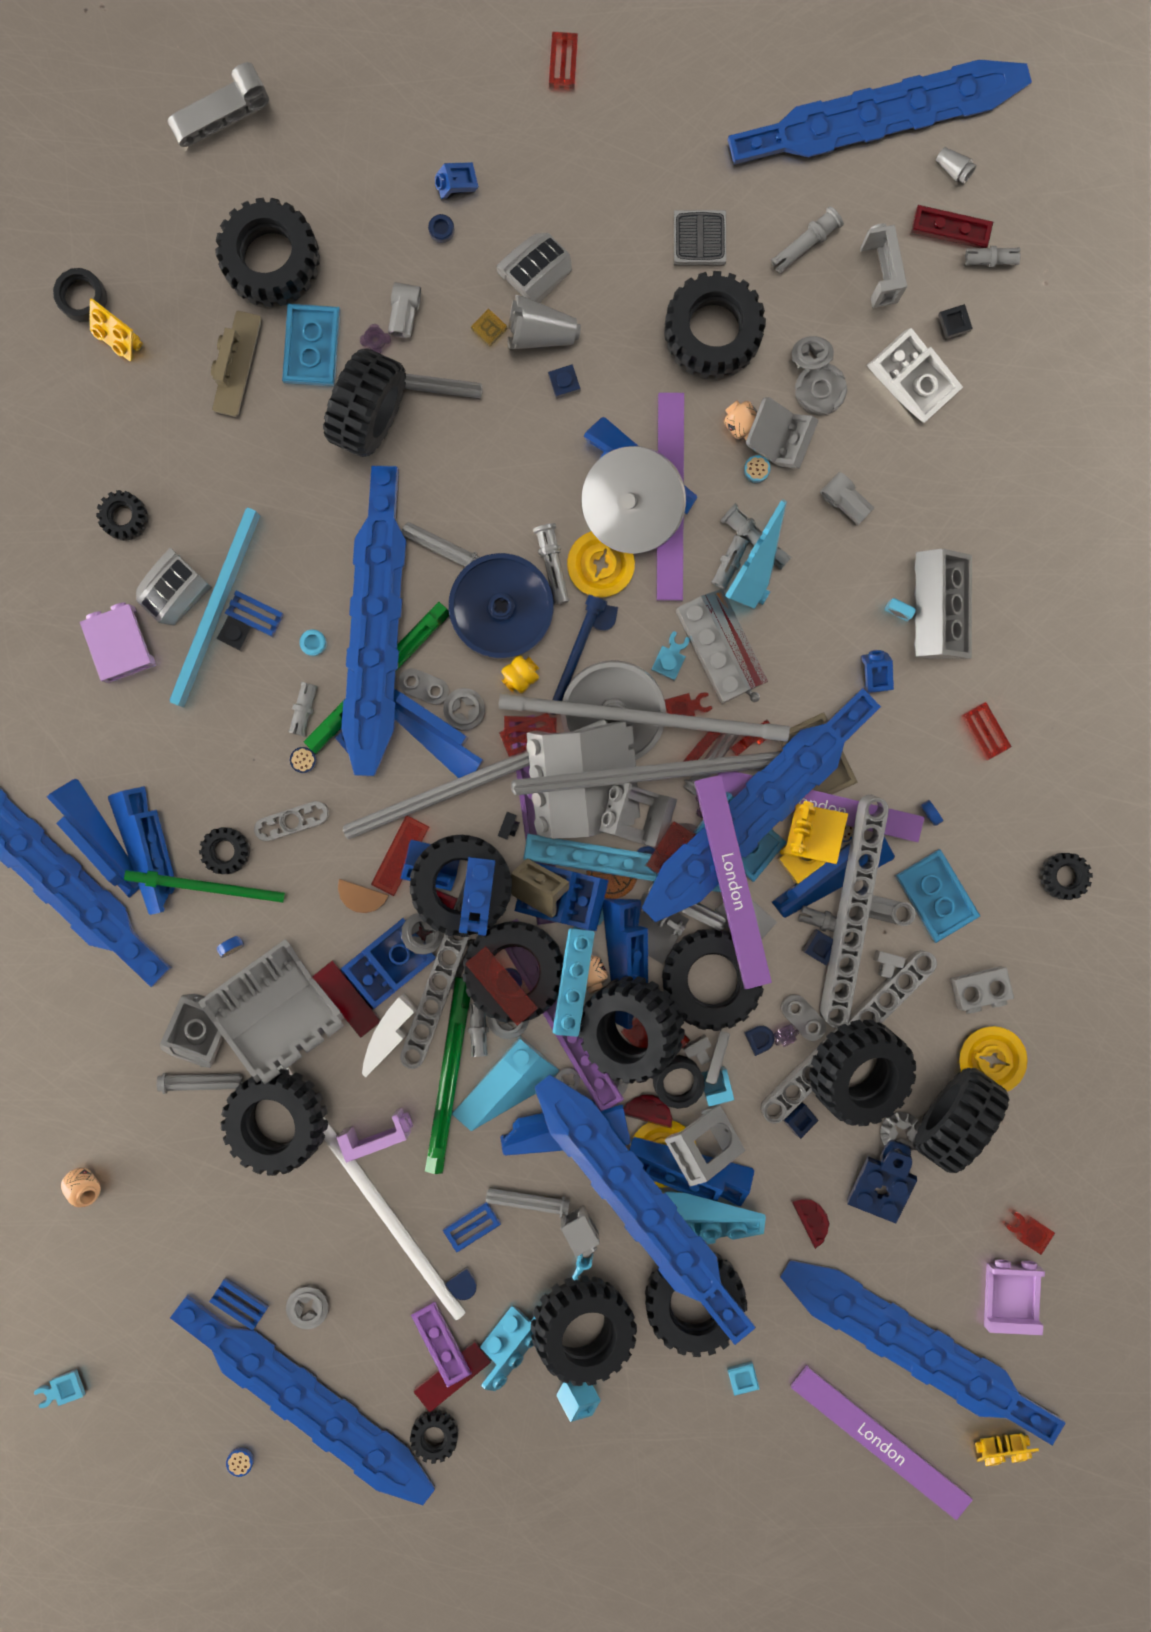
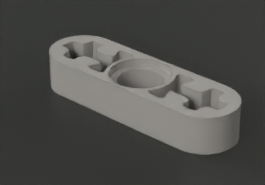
M310 802L258 820L255 824L254 832L260 840L272 841L325 823L329 817V809L322 802ZM314 806L317 809H323L320 820L317 821L316 817L307 818L306 820L309 824L304 825V816L300 810L304 809V814H309L314 811ZM289 814H295L299 818V824L294 829H289L285 825V818ZM279 818V824L284 831L283 833H280L279 828L271 830V836L269 837L267 834L261 833L265 822L268 825L278 824L275 819Z

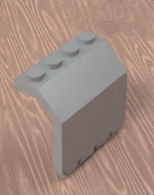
M616 721L574 732H527L530 777L636 767L635 750L632 747L628 748V745L634 744L633 726L631 724L626 725L624 721ZM637 782L630 783L632 786L638 787ZM612 785L532 794L535 811L534 825L537 835L558 839L590 837L605 833L599 831ZM628 799L621 824L630 826L635 824L634 819L640 817V808L638 801Z
M286 939L198 1002L256 1082L262 1080L264 1084L280 1074L277 1069L280 1065L287 1069L302 1058L299 1051L304 1049L308 1053L324 1041L321 1036L322 1034L326 1033L330 1037L344 1027L341 1022L344 1019L342 1013L312 978Z

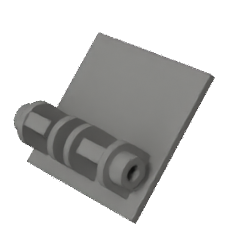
M644 893L640 899L639 926L648 928V956L663 964L678 937L685 930L689 919L677 912L658 922H654L642 909L647 894Z

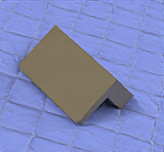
M528 858L511 872L512 896L553 918L556 915V901L569 890V881Z

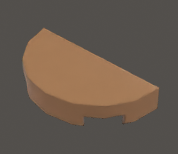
M339 879L338 892L340 899L346 907L355 912L369 913L376 911L385 904L389 897L387 894Z

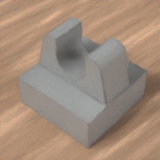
M876 950L873 960L881 962L878 975L891 979L895 966L903 968L906 958Z
M705 1034L682 1046L687 1057L691 1058L696 1055L701 1065L711 1061L705 1049L712 1045Z

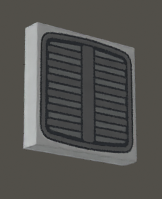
M674 210V265H726V210Z

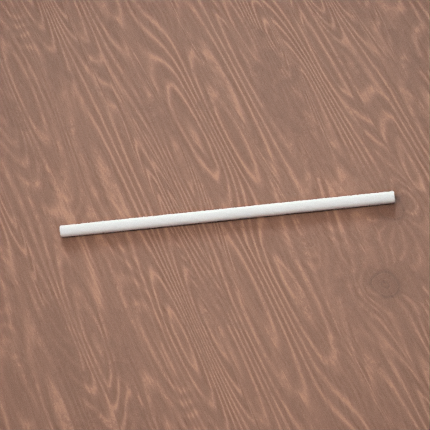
M280 1065L277 1069L280 1070L281 1068H284L282 1067V1065ZM328 1123V1129L323 1132L327 1145L456 1321L461 1318L466 1312L356 1160L345 1162L337 1140V1134Z

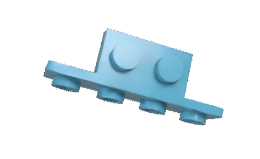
M574 928L568 930L553 1033L556 1035L575 1037L579 1035L595 935L594 931Z
M511 1306L480 1346L496 1364L495 1368L481 1385L485 1390L496 1391L502 1388L507 1382V1376L522 1363L524 1354L529 1348L534 1346L531 1338L533 1334L530 1329L531 1321L516 1306Z

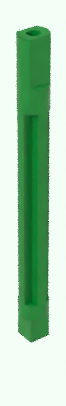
M439 601L397 644V650L399 651L398 669L450 616L449 610ZM343 701L303 741L315 754L341 729Z
M455 977L425 1172L432 1174H443L470 997L466 992L467 987L466 983L463 982V977Z

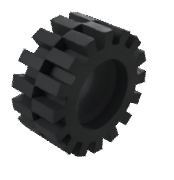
M116 490L115 494L110 492L108 493V498L103 497L101 499L103 503L102 505L98 504L97 509L100 511L96 513V517L100 520L98 521L99 526L107 534L124 541V539L132 540L134 535L138 537L141 535L139 531L141 529L145 530L144 522L148 523V518L146 517L148 512L144 508L143 502L135 495L127 491ZM120 506L129 507L132 513L131 520L125 525H118L113 520V513Z
M220 827L211 830L209 834L204 836V841L200 843L202 848L199 850V855H202L201 862L206 864L208 870H212L216 874H232L241 870L243 865H246L247 856L250 855V852H248V847L250 846L245 840L246 837L241 835L240 831ZM221 841H228L234 847V855L228 861L219 860L215 854V848Z
M1058 853L1055 856L1049 857L1048 862H1044L1043 867L1045 868L1040 872V875H1043V879L1040 880L1041 884L1045 885L1044 890L1049 892L1052 897L1062 900L1078 899L1081 897V894L1087 893V887H1091L1092 882H1089L1090 878H1093V873H1089L1091 866L1086 864L1087 860L1080 858L1078 854ZM1064 866L1071 867L1076 875L1074 883L1067 887L1062 886L1057 880V873Z
M437 1409V1413H433V1410L431 1412L428 1411L427 1414L422 1413L419 1419L415 1420L411 1430V1449L416 1451L415 1456L417 1458L422 1456V1461L427 1463V1460H431V1464H436V1460H440V1463L444 1462L445 1457L449 1458L456 1449L458 1426H455L456 1421L454 1418L452 1420L449 1418L450 1414L447 1412L445 1415L441 1414L442 1410ZM431 1427L441 1429L444 1433V1441L437 1446L428 1444L424 1438V1433L427 1429Z

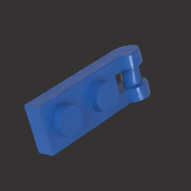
M468 857L459 933L467 934V931L478 932V935L486 936L495 860ZM469 913H480V920H469Z

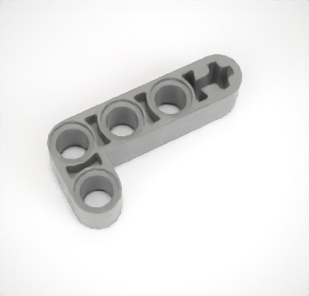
M242 63L233 69L231 73L234 80L233 83L175 112L169 117L168 124L181 147L191 146L262 109L268 104V94L252 63Z

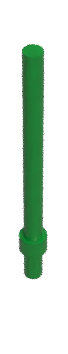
M125 870L124 875L125 881L145 883V886L155 888L156 885L281 903L284 902L285 892L158 875V872L147 870V873Z

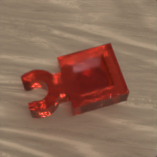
M707 692L700 693L694 700H691L689 693L665 699L666 712L686 716H695L694 711L697 710L701 713H707L712 710V706L702 707L700 700L708 697L709 694Z
M765 720L761 724H770V722L768 720ZM745 736L730 749L738 756L754 742L760 745L767 739Z
M1013 1210L1011 1213L1017 1217V1224L1012 1226L1005 1222L1004 1226L1011 1232H1020L1017 1239L1042 1255L1055 1232L1032 1217L1026 1223L1025 1218L1019 1212Z

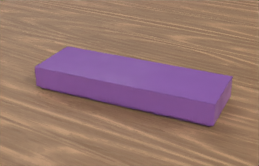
M436 1302L411 1315L447 1388L472 1374Z

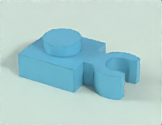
M675 631L669 638L670 648L661 647L651 671L675 681L686 656L679 654V652L685 649L689 643V638L686 637L683 644H677L674 640L677 634Z
M77 1369L52 1378L49 1381L51 1387L42 1385L34 1391V1395L44 1393L47 1397V1400L42 1401L38 1405L39 1408L49 1406L54 1399H56L58 1406L82 1398L86 1394Z

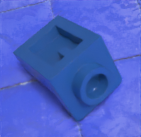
M473 162L444 163L435 176V186L439 190L441 199H447L451 193L475 192L479 186Z
M873 650L869 654L862 655V662L865 665L866 691L872 693L894 690L893 660L889 654L882 650Z

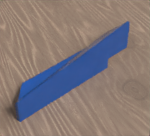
M605 417L600 418L583 436L588 443L603 451L601 457L618 448L638 446ZM684 485L686 493L685 514H688L697 500V495Z
M394 689V702L396 703L395 720L456 777H463L480 768L484 760L463 747L468 739L467 736L400 691Z
M73 779L51 792L46 797L64 815L56 824L113 886L118 885L131 898L140 888L138 882L124 880L125 870L133 871L129 857L79 780Z
M145 786L109 795L108 800L133 871L147 873V870L156 871L158 875L174 877L157 810L148 811ZM138 882L149 915L164 912L165 908L163 906L175 888L156 885V888L145 886V883Z
M885 837L883 838L878 868L895 858ZM851 841L840 849L837 864L826 862L799 884L795 883L772 901L784 918L801 910L803 905L808 906L843 887ZM864 854L860 857V866L865 865L867 863V854Z
M604 899L602 907L610 980H620L626 976H631L634 980L638 976L645 978L646 983H648V928L639 926L641 900ZM616 1011L615 1023L626 1029H631L634 1016L624 1011Z
M623 1104L601 1111L610 1122L609 1126L623 1144L629 1145L630 1137ZM543 1113L518 1118L513 1123V1130L508 1135L500 1137L502 1152L505 1156L563 1151L550 1134Z
M634 1137L631 1141L629 1151L634 1152L642 1162L643 1169L655 1182L683 1193L713 1201H718L719 1197H722L740 1207L750 1193L754 1176V1169L731 1162L707 1182L690 1186L667 1145ZM702 1155L706 1163L713 1159V1157Z

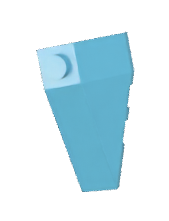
M782 499L747 561L725 595L729 599L754 609L758 603L763 605L771 592L767 590V587L771 580L787 505L786 500Z
M520 1035L453 1111L452 1115L470 1131H473L536 1094L534 1087L548 1075L554 1077L560 1069Z
M665 1192L678 1207L677 1211L695 1234L697 1236L700 1235L706 1241L707 1245L714 1244L716 1239L726 1236L735 1240L764 1234L765 1214L687 1193Z

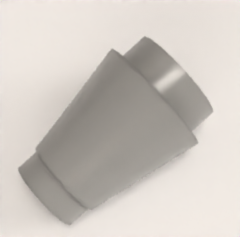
M944 147L936 158V161L940 163L956 182L966 183L976 169V164L973 163L972 158L947 147Z

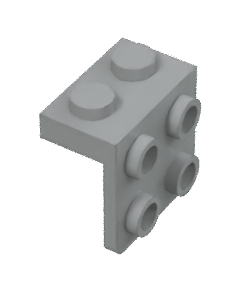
M765 397L760 404L746 444L777 466L800 469L819 420L810 415L793 414L772 398Z

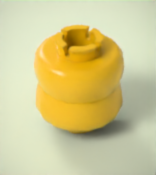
M519 655L513 659L511 664L506 665L501 672L505 678L501 681L512 693L516 689L522 694L526 692L530 685L539 680V675L536 671L540 668L529 656L527 659H524Z

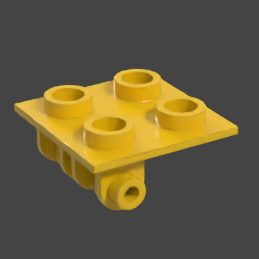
M92 298L90 299V331L97 339L103 340L110 345L117 355L124 356L131 362L132 350L138 351L143 345L140 337Z
M804 801L803 804L798 803L795 807L785 854L837 864L848 813L814 807V803Z
M1023 1433L1009 1435V1439L1007 1435H1003L1006 1452H1003L999 1436L995 1437V1441L994 1437L980 1438L979 1442H975L977 1453H982L983 1456L977 1459V1462L985 1461L986 1466L1000 1465L1006 1462L1007 1458H1011L1012 1463L1028 1461V1459H1032L1033 1453L1039 1451V1448H1026V1446H1030V1439L1028 1435H1023Z

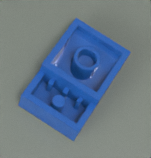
M537 863L569 881V890L556 901V915L553 918L548 917L519 899L516 901L514 911L586 930L597 931L609 880Z
M404 918L341 968V971L373 1010L436 959L432 952L427 955L415 954L406 948L401 939L402 926L406 921Z

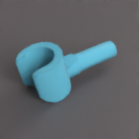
M593 1253L589 1258H584L582 1254L577 1256V1267L572 1276L573 1280H578V1276L584 1270L591 1268Z

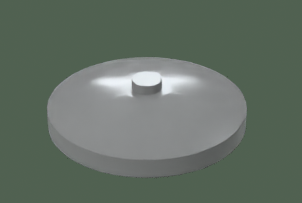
M629 446L618 448L605 454L593 465L583 485L582 509L587 525L603 544L619 552L643 553L663 545L677 531L685 513L686 493L678 470L664 455L650 448Z
M619 660L598 662L582 670L570 682L562 700L564 702L666 713L664 696L654 678L639 666ZM561 714L564 732H573L602 720ZM607 720L608 723L616 722L614 720ZM626 722V725L631 724L633 726L634 744L628 745V748H634L635 760L647 754L656 745L664 726Z

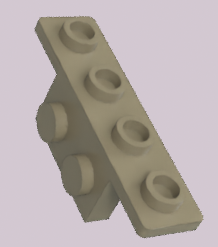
M236 311L232 329L225 327L223 335H220L218 338L217 350L219 354L217 360H214L211 366V376H213V380L218 385L212 407L214 412L238 417L262 321L259 315Z

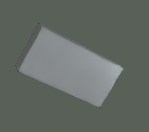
M719 1032L706 1083L713 1085L717 1083L730 1038L727 1032Z

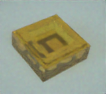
M489 308L471 326V330L489 347L508 329L507 325Z

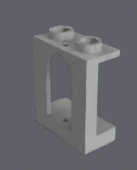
M877 224L868 230L860 247L861 252L878 249L884 281H879L871 296L872 308L898 303L907 288L895 225Z
M630 783L612 785L599 831L663 850L677 799L632 786ZM628 799L650 805L643 830L621 824Z
M720 1105L701 1111L702 1116L681 1132L671 1134L665 1139L667 1146L690 1186L707 1182L745 1151ZM711 1129L722 1152L706 1163L694 1141Z

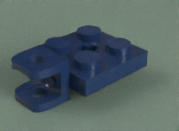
M890 1140L882 1151L880 1161L867 1157L847 1198V1205L896 1224L917 1183V1175L909 1173L912 1167L910 1146L896 1140ZM882 1186H886L888 1193L880 1195L875 1189H881Z

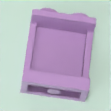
M125 602L111 606V611L105 613L98 611L88 614L86 616L87 619L80 622L100 680L105 683H111L156 666L154 657L148 652L134 614L136 609L130 604L126 605Z
M402 1108L397 1109L392 1116L395 1127L358 1140L354 1126L343 1129L337 1136V1140L345 1162H350L407 1140L411 1133L410 1128L413 1127L409 1113H404Z
M997 1259L995 1263H987L984 1326L990 1333L1043 1335V1324L1039 1321L1041 1277H1045V1270L1037 1265V1262L1021 1261V1264H1011V1261Z

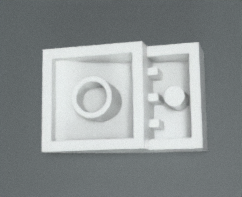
M912 328L903 331L867 364L868 368L893 396L923 423L963 388L932 347L927 348Z
M402 994L388 1009L373 1033L363 1063L362 1075L365 1077L408 1034L401 1026L417 1010L418 1006L405 994Z

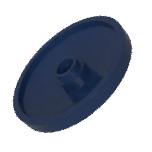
M495 553L472 561L459 573L450 591L449 615L455 632L471 650L489 658L508 659L530 651L544 638L553 617V596L548 581L534 564L517 555Z

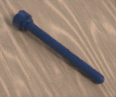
M588 594L585 602L587 604L585 619L552 700H563L597 615L601 614V611H605L607 601Z

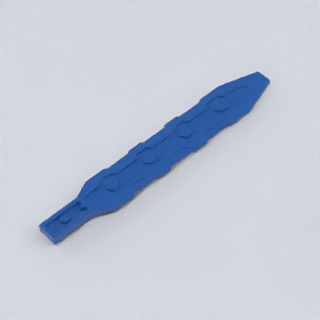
M979 59L952 66L950 70L926 76L917 75L902 79V82L876 89L866 88L854 91L852 95L825 102L819 100L796 106L779 123L729 135L727 140L734 165L781 152L812 157L832 152L834 148L861 141L867 143L882 139L888 134L912 128L917 130L933 126L935 122L962 115L968 117L991 111L1029 86L1032 80L1027 63Z
M371 466L368 517L354 539L353 596L350 597V644L346 655V667L348 668L346 699L343 700L341 729L355 776L376 775L394 732L396 706L394 702L395 672L398 669L399 651L397 650L398 626L402 615L401 581L406 554V539L396 522L399 477L397 466Z
M864 688L851 698L826 724L800 730L782 748L783 751L761 772L758 771L745 784L746 787L728 803L741 858H746L758 846V842L779 821L785 820L795 810V806L816 785L819 786L838 768L844 743L881 707ZM705 827L663 863L642 906V909L654 922H658L701 902L719 884Z
M0 788V861L7 868H12L33 888V892L45 904L49 903L70 923V928L88 945L113 951L150 987H153L171 967L133 931L126 907L108 890H104L93 880L72 855L66 854L45 834V830L33 818H28L7 798V794Z
M548 1075L534 1088L550 1134L563 1151L578 1164L591 1181V1186L602 1199L608 1202L624 1222L625 1229L636 1242L643 1246L659 1266L658 1270L671 1287L680 1294L700 1301L733 1344L736 1345L756 1326L722 1285L718 1260L714 1252L700 1235L697 1236L677 1211L678 1207L666 1193L659 1189L643 1169L642 1162L633 1151L627 1149L609 1126L610 1122L591 1099L552 1075Z
M789 1260L780 1278L813 1317L833 1329H839L866 1345V1349L881 1358L886 1357L911 1372V1376L926 1385L931 1384L951 1396L959 1405L979 1417L1007 1418L1053 1446L1065 1425V1421L1018 1393L1006 1370L954 1342L953 1338L938 1329L933 1330L908 1315V1311L893 1302L888 1303L863 1288V1284L838 1269Z
M189 1295L184 1298L172 1314L170 1319L212 1350L220 1370L225 1376L241 1388L248 1389L270 1406L271 1411L302 1430L312 1438L313 1443L344 1462L354 1470L355 1475L376 1491L420 1505H424L434 1492V1485L409 1447L388 1431L381 1430L358 1412V1408L346 1399H340L316 1380L317 1377L304 1367H298L277 1351L275 1345L258 1332L227 1325Z

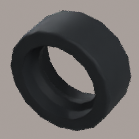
M71 268L63 272L56 279L53 287V298L57 307L67 317L78 322H89L90 305L78 310L71 308L65 300L67 289L77 281L89 282L95 290L94 300L104 308L107 303L106 290L102 282L91 271L83 268Z
M676 1055V1058L653 1078V1087L661 1102L668 1107L676 1109L687 1108L695 1104L702 1096L705 1087L704 1076L696 1062L688 1057ZM680 1068L690 1071L694 1082L687 1092L682 1095H671L666 1092L663 1081L669 1072Z

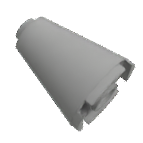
M515 296L516 300H513L508 325L511 333H513V337L508 336L509 349L572 345L574 340L579 339L581 325L577 324L576 318L524 296Z

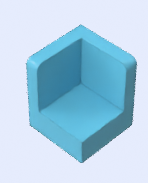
M725 1066L721 1067L717 1083L714 1085L705 1082L708 1070L701 1072L704 1076V1093L708 1106L734 1100Z
M571 1381L569 1383L563 1382L557 1393V1398L570 1422L592 1416L601 1401L593 1385L588 1386L586 1382H583L582 1386H573Z

